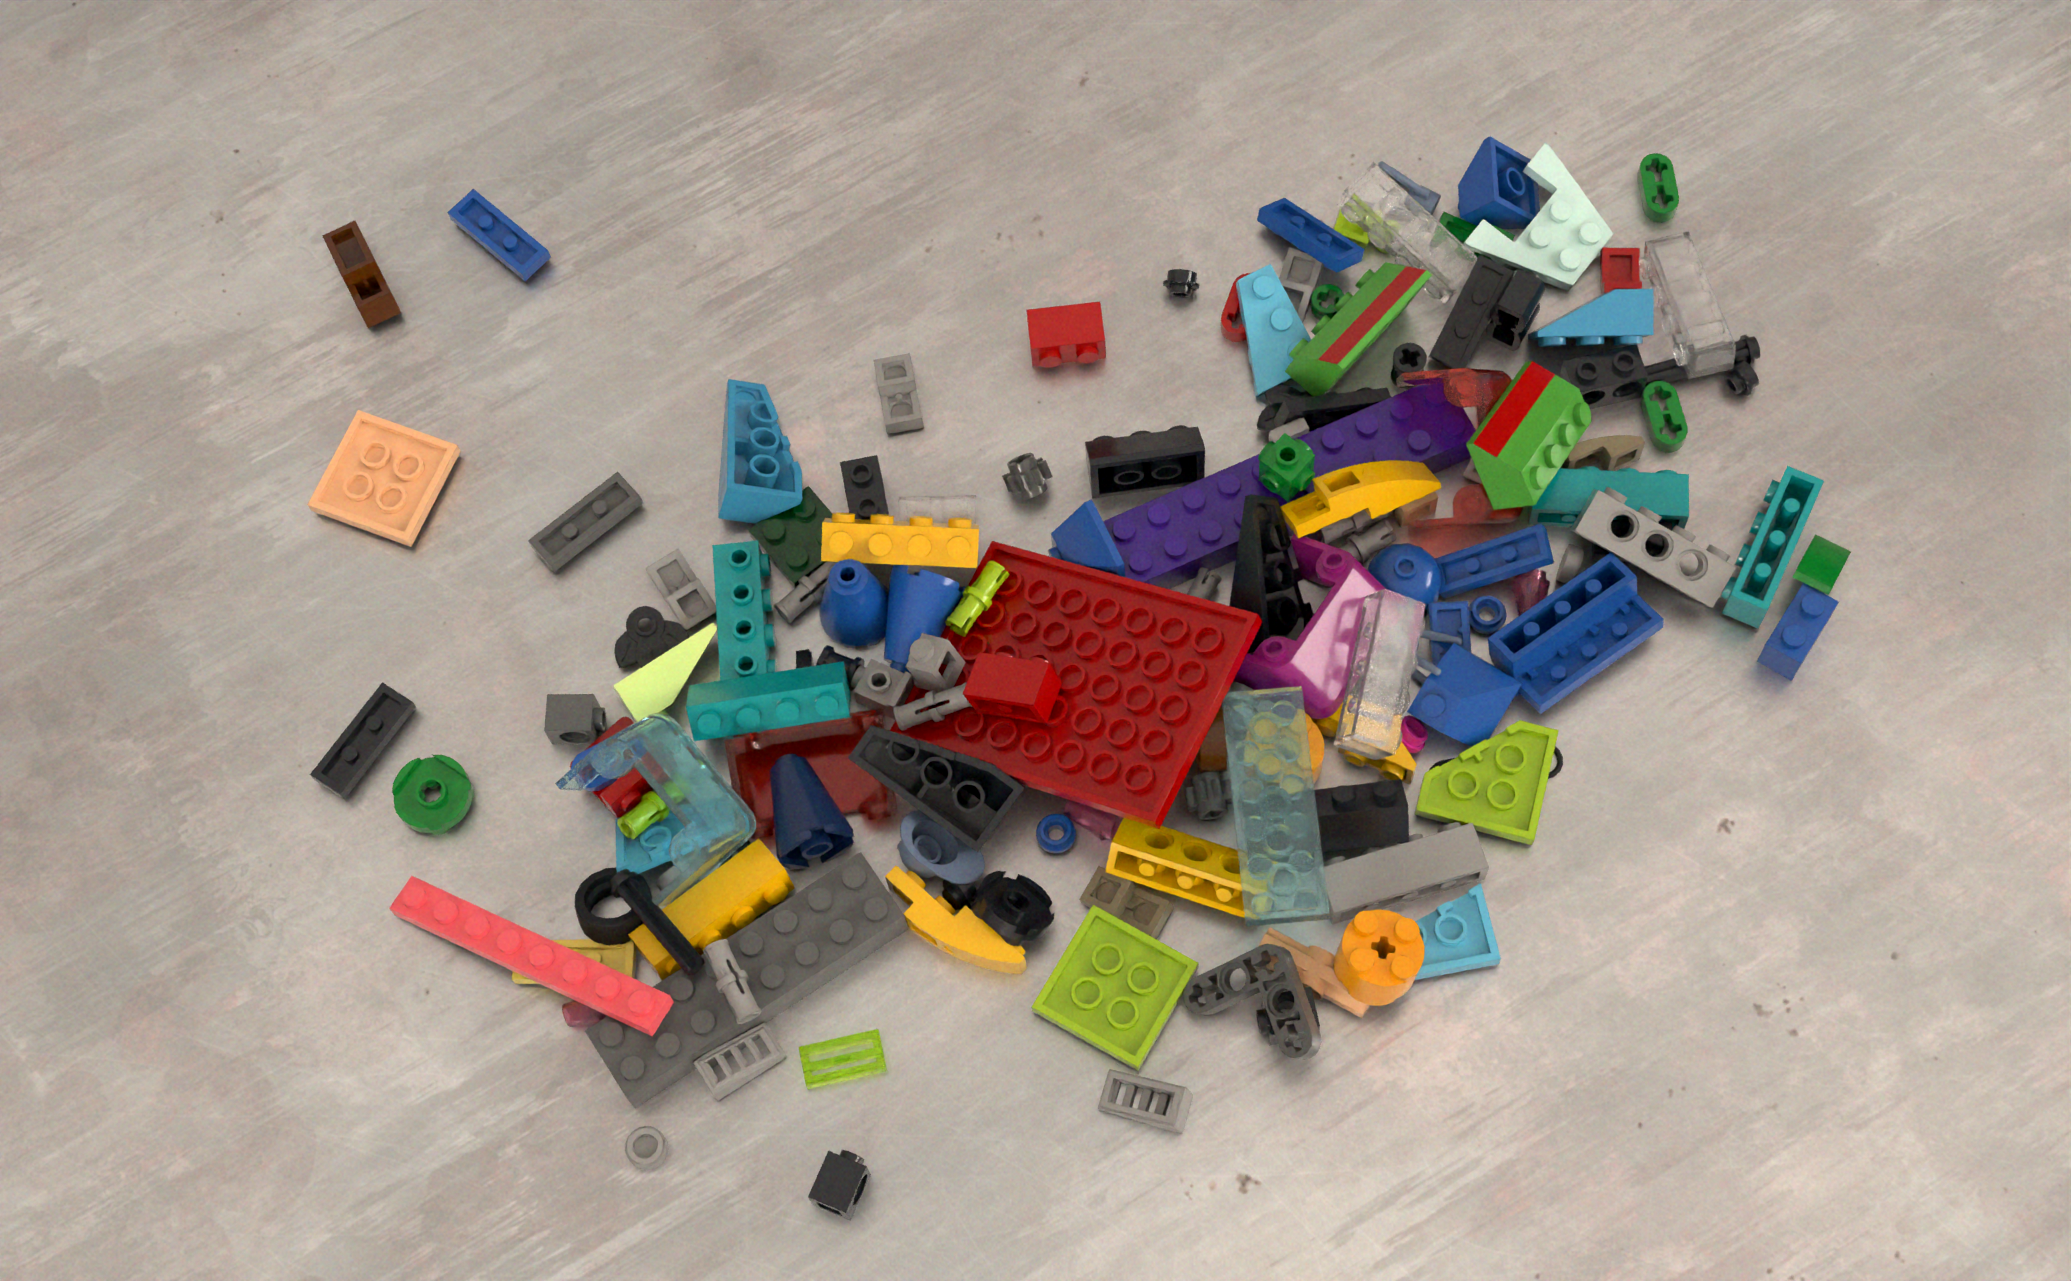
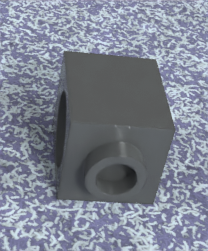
M547 694L544 731L552 744H592L599 738V731L605 730V708L600 707L594 694Z

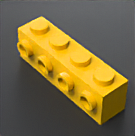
M835 512L832 513L831 518H825L822 522L821 561L839 562L845 559H853L860 563L977 568L979 525L971 524L972 519L948 518V523H933V517L909 516V522L894 521V515L871 514L870 520L855 519L854 513Z
M758 838L663 908L662 911L696 951L702 955L706 946L715 941L727 939L740 929L746 927L769 907L783 901L787 894L795 889L782 864ZM644 923L628 934L640 954L661 980L681 969L680 965Z

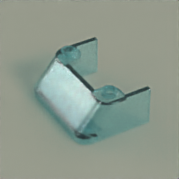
M655 713L644 717L600 742L555 784L560 790L582 791L599 774L605 778L618 779L624 777L634 767L639 771L684 825V828L673 837L669 846L670 859L681 874L652 899L656 906H667L711 874L749 840L755 831L756 819L750 808L676 720L669 715Z

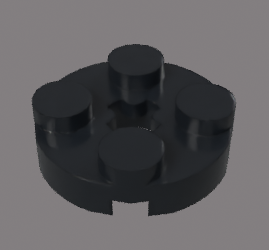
M1007 871L992 872L983 879L976 891L975 901L972 904V911L975 916L984 920L993 930L1001 934L1005 942L1013 946H1021L1024 941H1034L1044 936L1054 920V913L1051 915L1049 910L1052 901L1046 891L1033 880L1018 874L1016 879L1004 877Z

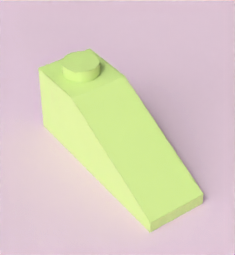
M711 623L613 685V689L638 727L646 723L649 728H652L669 717L666 710L674 704L716 634L717 628L714 623Z

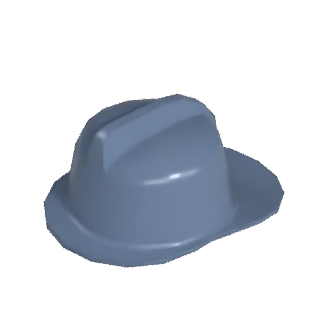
M920 810L911 811L903 818L900 825L901 841L897 845V849L903 864L909 871H913L920 877L939 876L951 883L964 885L973 883L982 876L985 862L980 850L977 853Z

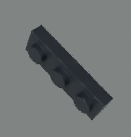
M1479 255L1428 356L1429 358L1461 374L1463 373L1491 318V309L1513 270Z
M1365 387L1354 392L1338 393L1331 391L1320 396H1293L1284 400L1273 422L1277 428L1300 417H1304L1309 429H1317L1386 400L1391 395L1388 388L1372 389Z
M382 682L311 772V777L345 799L416 708L414 703Z

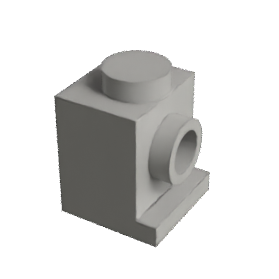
M922 633L920 638L912 643L905 667L916 679L914 685L917 688L929 691L934 690L938 693L954 687L966 662L948 639ZM941 664L947 665L943 675L938 671Z
M873 659L870 660L867 667L859 666L851 682V687L855 688L853 692L858 704L896 720L894 707L904 705L914 686L911 673L906 671L903 673ZM877 680L885 683L882 687L874 686Z

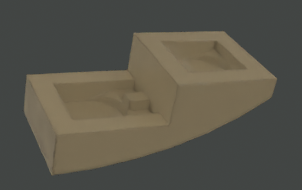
M1632 435L1605 436L1582 441L1575 445L1561 468L1579 469L1599 462L1603 470L1615 471L1639 460L1645 441L1642 436Z
M1098 866L1080 897V902L1089 908L1095 905L1157 939L1174 909L1172 903L1136 887L1133 881L1106 873L1105 868Z

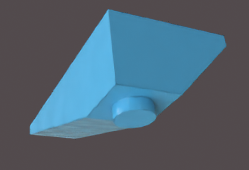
M728 379L718 490V518L756 524L761 520L801 504L802 470L798 461L794 462L789 451L791 444L788 437L783 436L777 423L779 416L764 384Z

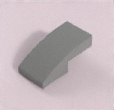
M1289 247L1279 280L1303 323L1324 264L1305 252Z
M910 353L875 359L874 366L887 434L924 428Z
M679 549L646 568L648 575L686 631L716 613L715 603L700 579H697Z

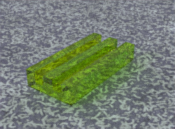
M879 1029L799 1047L807 1089L887 1071ZM873 1042L874 1048L810 1062L809 1056ZM876 1057L875 1062L857 1065L827 1073H822L814 1076L812 1074V1072L819 1071L827 1068H832Z

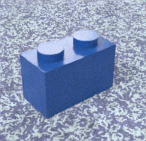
M1803 583L1766 642L1757 662L1792 681L1828 623L1839 601Z

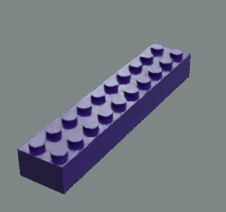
M1441 375L1295 439L1304 441L1315 455L1314 478L1352 465L1387 460L1424 463L1435 474L1472 458L1466 444L1476 429L1446 377ZM1259 454L1103 521L1125 564V577L1171 589L1196 578L1201 567L1207 568L1208 572L1235 561L1245 496L1252 494L1278 498L1280 506L1289 503L1277 493L1268 490L1259 481ZM1313 481L1305 490L1299 491L1290 502L1314 492ZM1285 521L1289 537L1293 536L1294 532Z

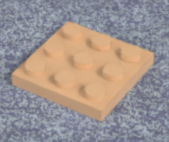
M358 410L307 505L313 512L412 547L461 451L458 445Z

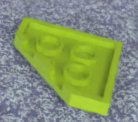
M1519 720L1508 726L1505 731L1488 740L1481 741L1439 767L1438 765L1427 771L1422 779L1414 815L1448 824L1459 822L1461 826L1473 823L1475 831L1532 845L1535 840L1559 730Z

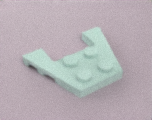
M1545 143L1527 164L1523 172L1552 194L1551 198L1515 242L1483 219L1461 246V249L1470 254L1477 252L1488 256L1492 261L1502 266L1506 263L1524 271L1533 272L1543 282L1569 291L1614 233L1552 148Z

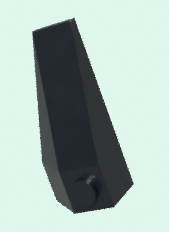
M1252 494L1245 496L1229 603L1231 607L1257 613L1262 620V624L1247 652L1253 655L1257 647L1264 640L1270 637L1282 636L1296 641L1314 615L1310 602L1304 603L1298 582L1303 580L1300 569H1293L1287 549L1290 547L1291 540L1278 498Z
M874 725L869 727L848 757L856 765L977 853L1025 788V786L993 763Z

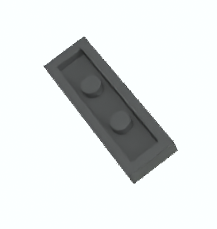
M616 472L529 539L528 542L549 568L555 572L642 505L643 501L620 473Z

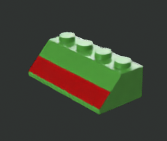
M1387 262L1376 273L1369 269L1356 283L1355 286L1359 290L1354 296L1347 292L1334 306L1333 309L1337 313L1331 319L1325 315L1312 329L1311 332L1315 335L1312 340L1308 342L1303 338L1289 353L1293 361L1285 372L1312 396H1320L1327 393L1407 308L1432 274L1424 269Z
M1533 361L1525 362L1466 444L1493 510L1535 505L1592 421L1590 408L1584 402L1580 389Z

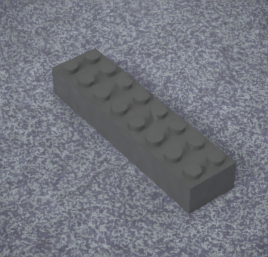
M860 852L727 938L740 970H745L749 977L747 984L758 1007L762 1011L755 1019L743 1024H737L725 994L719 993L716 987L718 980L705 954H702L701 956L705 964L695 974L687 975L681 968L653 986V988L670 995L674 1001L653 1037L609 1016L594 1024L585 1032L624 1095L636 1109L697 1069L693 1061L756 1026L764 1022L767 1023L907 931L908 925L905 916Z

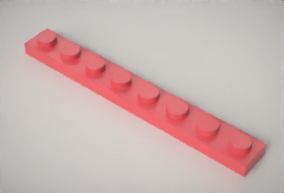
M410 877L389 908L395 916L652 1037L674 1003L670 995L416 877Z

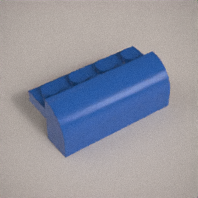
M1611 552L1488 637L1489 655L1495 667L1523 683L1516 696L1521 694L1541 714L1661 630L1664 619L1637 594V576Z

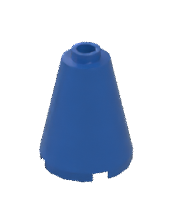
M845 559L832 567L819 609L820 621L825 633L833 642L846 648L876 645L885 638L889 589L857 560Z
M893 565L889 581L884 661L890 663L891 668L904 673L905 671L909 672L905 666L908 662L912 643L919 639L922 633L941 637L947 626L945 621L964 597L963 591L966 587H959V582L927 570L920 569V572H915L912 575L907 574L909 566Z

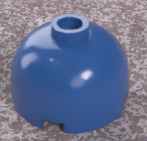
M1409 543L1393 544L1381 549L1370 561L1367 570L1394 596L1396 604L1409 603L1417 605L1422 609L1423 617L1428 615V603H1437L1442 585L1440 568L1430 553L1422 547Z

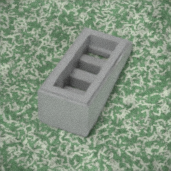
M766 1022L707 1052L693 1061L715 1099L719 1101L787 1056ZM760 1037L771 1053L766 1057L762 1056L754 1043ZM746 1046L756 1060L751 1065H748L740 1052ZM732 1055L742 1069L736 1073L733 1072L726 1061ZM718 1064L727 1077L719 1081L712 1070Z
M1109 1069L1098 1109L1148 1125L1182 1133L1193 1094L1183 1086ZM1121 1083L1128 1084L1122 1105L1115 1104ZM1141 1088L1143 1091L1138 1108H1132L1137 1089ZM1155 1092L1159 1093L1155 1111L1152 1113L1149 1112ZM1172 1097L1173 1102L1171 1105L1169 1116H1165L1170 1102V1098Z

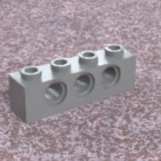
M1606 487L1604 492L1593 489L1571 527V531L1608 552H1612L1617 557L1710 608L1714 607L1736 569L1735 566L1727 562L1730 557L1729 554L1710 544L1706 550L1693 543L1696 536L1677 525L1674 526L1672 531L1659 524L1661 516L1643 506L1639 508L1638 512L1626 506L1624 503L1627 497L1609 487ZM1618 515H1625L1630 522L1628 533L1622 537L1615 536L1611 531V522ZM1653 534L1660 535L1664 541L1662 552L1656 556H1650L1645 549L1647 538ZM1692 553L1698 560V567L1694 573L1684 575L1680 570V560L1684 555Z

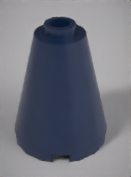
M787 754L779 757L775 761V765L770 769L776 854L779 862L788 869H803L809 867L807 860L820 857L821 862L825 863L842 855L854 843L852 827L805 757H798L796 754Z

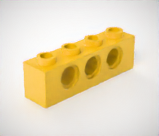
M1123 818L1111 842L1105 872L1259 923L1271 893L1278 863L1269 860L1248 862L1247 853L1164 826L1157 829Z

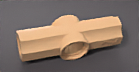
M1268 929L1259 946L1273 944L1289 950L1303 987L1312 988L1314 999L1321 1000L1325 998L1361 1018L1364 1016L1369 1005L1355 1000L1348 994L1349 990L1343 985L1341 980L1339 983L1334 972L1335 956L1332 953L1313 945L1306 947L1277 930ZM1270 955L1271 962L1265 965V967L1275 971L1274 964L1279 962V959Z

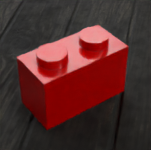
M1100 301L1026 310L1032 367L1052 368L1061 363L1077 361L1088 364L1098 359L1106 358Z
M979 652L963 695L977 713L1047 724L1062 681L1052 668V665L1042 658L1031 657L1027 660L1015 658L1005 652H995V654Z

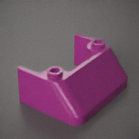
M1294 533L1291 537V543L1302 578L1332 589L1296 641L1282 636L1270 637L1264 640L1257 647L1253 655L1246 654L1233 682H1238L1252 688V694L1255 697L1292 711H1302L1314 719H1323L1333 715L1338 710L1396 622L1398 608L1394 596L1349 552L1304 536L1298 538Z

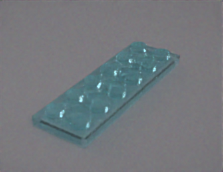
M1302 686L1228 692L1222 702V713L1245 926L1328 920L1330 913Z

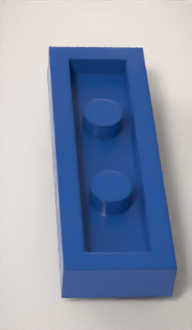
M472 189L447 212L455 224L524 281L551 258L549 251L475 189Z
M1282 198L1259 208L1258 222L1269 228L1274 234L1283 237L1295 245L1300 251L1309 254L1324 264L1326 268L1337 273L1362 261L1364 252L1362 247L1288 199Z
M1542 523L1435 558L1441 573L1442 585L1439 594L1444 599L1554 563L1547 529Z

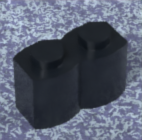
M1519 269L1513 271L1490 312L1491 321L1486 329V334L1490 341L1511 351L1519 348L1540 311L1539 301L1545 292V285L1539 276L1530 271H1521Z

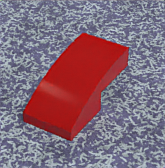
M1602 247L1600 251L1601 294L1615 289H1642V281H1640V248Z

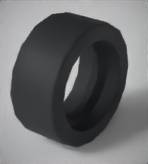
M616 867L605 868L591 874L580 884L575 894L574 907L584 934L594 942L605 945H618L632 941L628 934L643 924L632 909L628 913L615 918H602L591 913L594 905L601 899L612 895L610 881L617 874ZM638 874L640 876L638 883L652 898L650 887L645 878Z

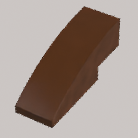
M352 221L322 235L367 327H373L400 314V308L356 221Z

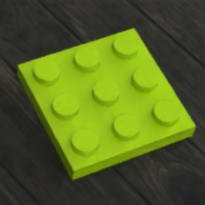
M1092 905L1031 1008L1036 1014L1138 1071L1182 997L1184 988L1199 968V963L1099 907Z

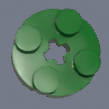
M433 755V757L423 760L417 758L407 763L399 771L393 782L394 808L398 816L410 828L422 833L442 835L458 824L467 814L474 797V788L468 774L454 759L445 755ZM437 786H441L439 791L441 796L437 800L425 802L427 797L424 791L427 788L434 790Z

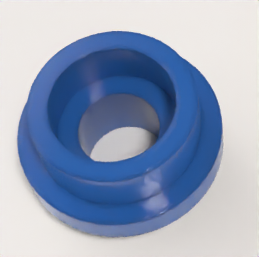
M1493 596L1478 597L1468 607L1469 624L1479 633H1495L1503 627L1506 621L1507 613L1505 606ZM1489 612L1493 619L1485 621L1480 618L1479 614Z
M1050 814L1044 817L1037 826V841L1047 852H1065L1075 841V826L1065 815ZM1058 829L1064 835L1059 840H1053L1049 837V833L1052 830Z

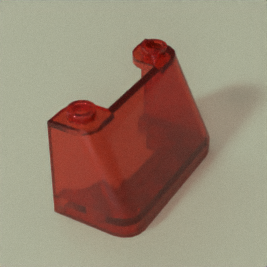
M884 709L852 712L849 718L727 736L724 739L739 834L749 833L751 839L774 835L770 769L775 765V761L779 757L787 754H796L798 757H805L843 814L859 811L860 814H867L868 820L890 817L891 810L898 809L896 793L848 759L871 725L887 730Z

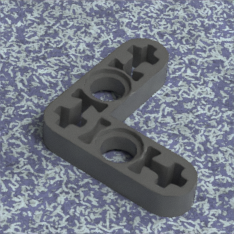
M1273 944L1261 945L1191 979L1184 988L1183 1000L1186 1007L1193 1013L1204 1015L1215 1014L1257 993H1261L1279 1047L1285 1055L1305 1060L1312 1058L1320 1049L1321 1035L1294 959L1289 950L1282 946ZM1270 955L1278 957L1279 962L1274 964L1275 971L1267 969L1256 971L1254 966L1261 968L1271 962ZM1241 968L1246 975V982L1241 990L1235 991L1230 985V977L1233 971ZM1202 988L1208 990H1215L1219 988L1222 992H1214L1206 996V1003H1200L1198 1001V997L1203 995ZM1285 990L1291 991L1294 996V1006L1287 1013L1281 1012L1278 1007V997ZM1293 1021L1294 1026L1285 1024V1022ZM1298 1033L1306 1034V1039L1301 1042L1302 1048L1294 1047L1293 1041L1298 1039Z

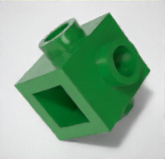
M1286 433L1276 443L1270 441L1259 454V481L1268 490L1277 493L1287 502H1290L1299 491L1305 490L1315 476V455L1312 449L1300 439L1294 440Z

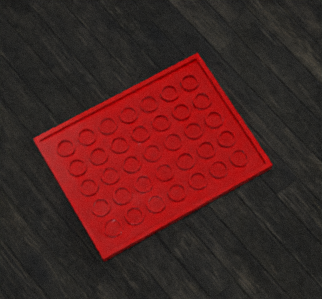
M992 541L968 586H972L990 560L1003 566L1004 570L1008 571L1009 576L992 597V605L987 611H982L966 636H960L950 629L951 626H946L940 637L948 639L966 662L954 687L968 681L979 652L987 654L1005 652L1015 658L1027 660L1031 657L1042 658L1052 665V668L1062 681L1047 724L977 713L973 707L969 706L945 715V719L942 721L934 722V720H930L903 731L895 720L890 731L993 763L1022 785L1160 829L1262 624L1260 616L1250 611ZM940 665L938 671L941 675H943L947 665ZM914 685L904 705L924 698L925 693L929 692V690L917 688ZM947 700L939 704L921 709L920 712L922 713L930 709L948 704L950 701Z

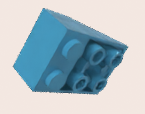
M1615 289L1603 293L1529 333L1528 340H1538V347L1566 345V339H1576V346H1598L1599 344H1604V339L1613 338V345L1615 346L1643 344V337L1654 335V289Z

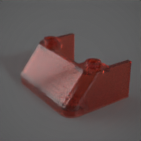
M1472 368L1406 372L1396 379L1397 387L1442 383L1444 396L1450 404L1460 408L1475 407L1477 429L1512 382L1511 377L1503 371ZM1481 481V484L1467 485L1456 492L1452 501V518L1415 520L1408 523V531L1506 524L1516 520L1521 515L1523 507L1493 510Z

